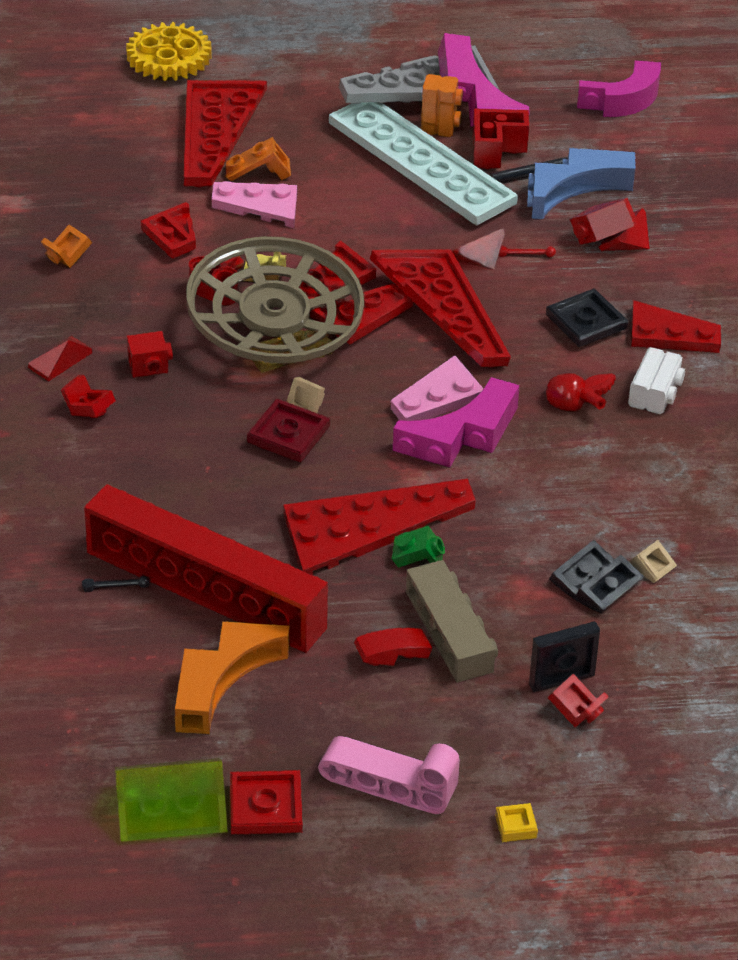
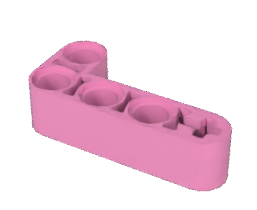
M337 736L329 744L319 763L318 769L320 774L331 782L428 813L441 814L445 811L457 787L460 759L458 753L446 744L439 743L431 746L425 760L421 761L348 737Z

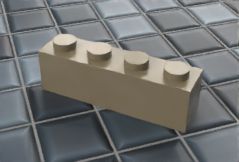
M444 560L407 569L406 594L455 681L458 683L493 673L495 658L498 657L497 645L493 638L489 639L482 618L479 615L476 616L473 612L469 596L466 593H462L459 588L455 572L449 571Z

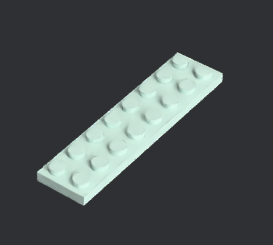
M351 103L329 114V124L476 226L517 204L518 195L383 103Z

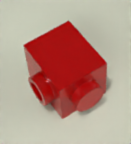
M162 331L127 336V356L133 378L168 373V360H173L171 343H165Z

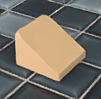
M659 540L629 561L642 575L653 583L677 566Z

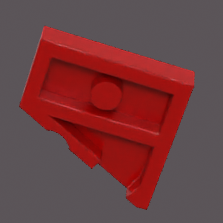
M187 202L141 220V230L172 259L196 249V238Z

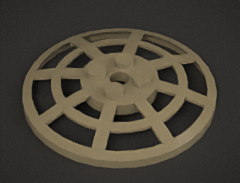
M263 236L234 241L206 255L195 266L189 277L186 288V306L196 328L219 348L236 356L254 361L294 363L321 357L346 343L361 323L364 310V294L360 281L352 269L328 250L298 239ZM256 252L290 253L302 256V259L296 269L274 265L260 266ZM236 256H245L248 268L234 273L223 282L209 274L214 267ZM316 261L333 271L343 280L346 286L330 292L321 281L307 273L313 262ZM264 275L290 277V280L288 282L278 280L266 281ZM248 278H252L254 284L246 288L243 293L232 288L237 283ZM201 281L216 291L212 302L213 314L196 312L195 295ZM301 283H306L312 287L320 296L309 299L299 288ZM351 295L354 301L352 324L350 326L335 325V302ZM224 296L239 303V313L222 314L221 305ZM326 305L327 318L325 323L309 319L310 310ZM274 307L280 308L279 310H272ZM204 323L218 324L228 336L239 342V344L235 345L222 339ZM243 323L252 331L245 338L235 332L228 324ZM303 328L317 331L310 338L297 342L292 335ZM326 334L341 335L334 341L319 348L308 351L302 349L318 342ZM263 336L280 337L285 345L263 344L258 341ZM251 348H255V349H258V350L275 351V352L289 351L290 353H287V354H284V353H266V352L253 351V350H250V349H251Z

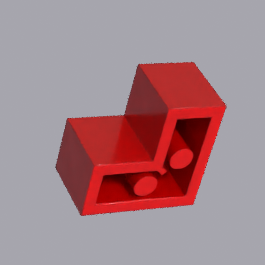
M474 109L472 134L473 165L482 169H501L502 152L512 154L527 153L529 110Z

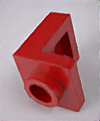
M78 375L61 389V393L72 416L100 417L116 401L112 390L91 389L85 375Z
M572 674L547 698L574 727H577L585 719L589 724L604 711L601 704L609 696L603 692L596 698Z

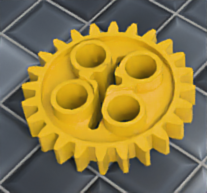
M161 22L160 27L151 24V29L142 27V33L134 32V37H129V43H126L127 61L130 62V67H135L136 73L143 71L144 77L152 74L153 80L159 76L163 77V81H166L168 77H172L177 81L178 76L188 79V73L196 76L197 70L204 71V65H209V59H212L211 41H208V35H203L202 30L195 31L194 26L185 28L184 23L179 27L175 26L174 22L170 26H166L164 22Z

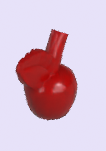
M572 373L556 375L547 384V400L555 408L565 411H577L584 406L585 402L590 403L599 410L603 409L606 405V400L601 395L611 390L616 380V375L613 373L598 374L586 380Z

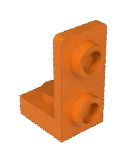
M273 137L256 143L249 150L231 157L226 162V176L229 181H233L253 169L266 164L271 173L275 172L281 180H284L291 176L290 159Z

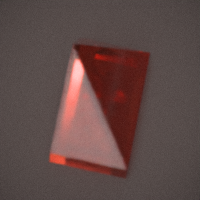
M502 228L452 250L458 262L494 270L505 236L504 229Z

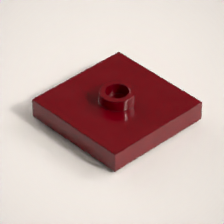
M276 398L247 433V443L301 463L330 427V418Z

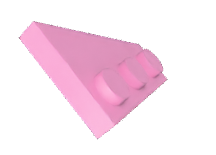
M214 182L212 208L242 216L252 213L260 215L262 221L271 223L272 219L284 221L286 227L294 228L297 185Z

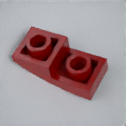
M420 628L379 630L356 637L354 641L363 662L373 666L380 664L394 666L398 655L409 659L414 657L428 659L432 651L430 642L424 631Z

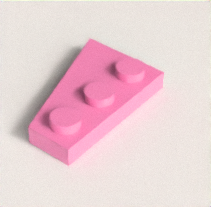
M453 356L391 400V410L399 420L430 419L464 407L482 392L483 387L460 360Z

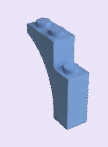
M569 148L568 159H563L562 164L535 162L534 174L529 173L527 207H532V219H544L554 206L579 194L601 190L633 191L635 152Z

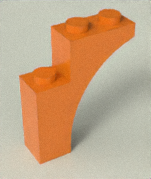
M222 622L218 651L184 649L175 704L176 732L210 734L213 715L219 701L238 679L260 666L288 659L289 626Z

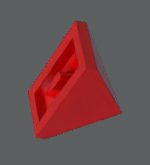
M643 208L635 211L634 214L639 224L606 237L598 246L601 251L650 249L646 211Z
M71 335L29 362L28 368L49 382L91 355L92 348Z

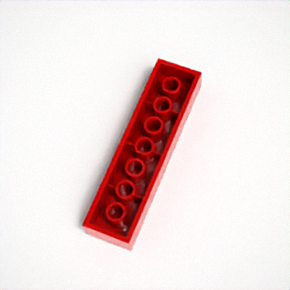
M108 484L84 506L88 554L138 577L148 576L152 583L237 622L289 626V646L305 653L310 650L327 630L328 582L319 577L310 575L290 564L283 563L261 551L254 550L234 539L227 538L209 530L207 527L200 526Z

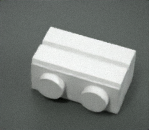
M652 347L647 349L630 385L628 402L630 407L642 410L647 408L649 412L662 414L667 403L673 405L677 393V387L675 386H681L685 376V369L681 368V355L671 352L664 353L663 350Z

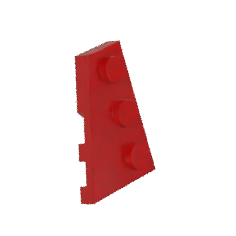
M341 240L335 245V250L332 254L339 257L352 269L361 285L376 278V268ZM319 264L315 269H309L307 273L321 281L330 292L346 286L342 279L322 264ZM301 283L299 288L309 299L320 296L312 287L306 283Z
M633 300L631 346L720 353L721 325Z

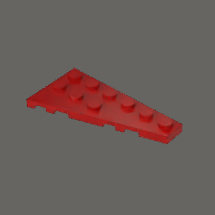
M187 80L184 186L203 187L213 185L267 91V81Z
M467 478L284 504L283 514L301 571L313 575V571L324 566L327 569L338 566L339 560L351 555L360 557L394 542L395 536L401 535L404 532L425 527L426 524L436 520L444 522L475 509L476 499Z

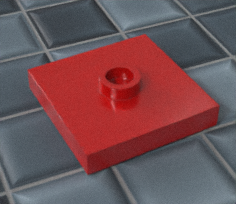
M300 770L230 772L231 834L303 833Z

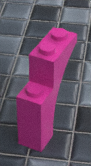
M444 33L438 49L441 77H457L458 89H463L462 101L468 102L470 126H473L474 109L529 110V106L508 97L485 77L475 61L470 36Z
M491 377L485 388L474 400L452 413L425 420H398L393 428V451L449 468L463 445L493 453L518 408L520 385Z

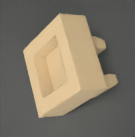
M301 377L294 378L287 402L317 413L325 395V388Z

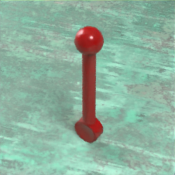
M498 246L496 254L499 257H505L507 254H544L548 257H553L556 254V249L552 246L546 249H508L506 246Z

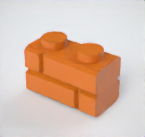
M434 74L426 75L422 93L421 130L427 134L451 137L455 127H460L462 112L457 111V105L462 103L463 89H458L457 77H441V75Z

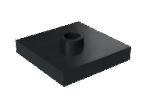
M595 288L546 307V315L578 347L610 336L628 327V320Z
M596 621L533 638L529 685L533 692L559 686L572 674L579 680L595 676L600 628Z

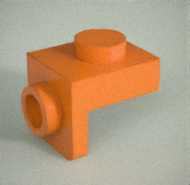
M68 225L53 243L45 237L41 241L47 250L45 255L53 263L58 265L61 262L69 268L73 266L92 244L86 235L71 225Z

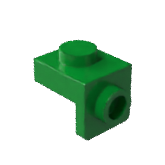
M425 526L395 536L392 560L398 568L423 559H427L429 563L441 561L443 554H445V546L442 539L436 536L429 526Z

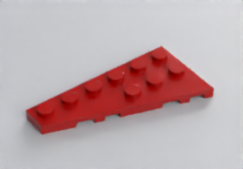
M451 249L371 251L369 259L481 367L509 365L511 356Z

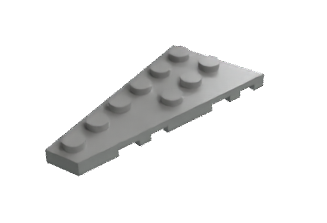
M471 46L478 67L485 77L499 90L476 46ZM433 55L401 63L400 68L394 70L390 66L381 68V72L374 75L364 72L340 78L339 89L346 103H385L397 101L408 103L411 101H422L426 75H440L438 56Z

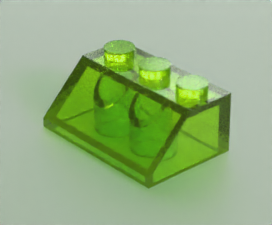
M220 758L114 767L121 842L228 832L223 765Z

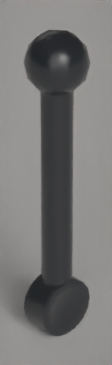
M145 575L140 576L138 579L94 581L91 578H87L82 581V589L85 592H91L95 588L134 585L146 588L150 585L151 581Z

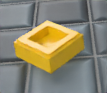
M531 803L496 807L495 816L502 842L537 838L538 829Z

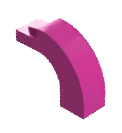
M635 60L633 74L620 82L608 83L579 80L577 108L603 110V117L627 116L646 109L655 101L658 95L661 63Z

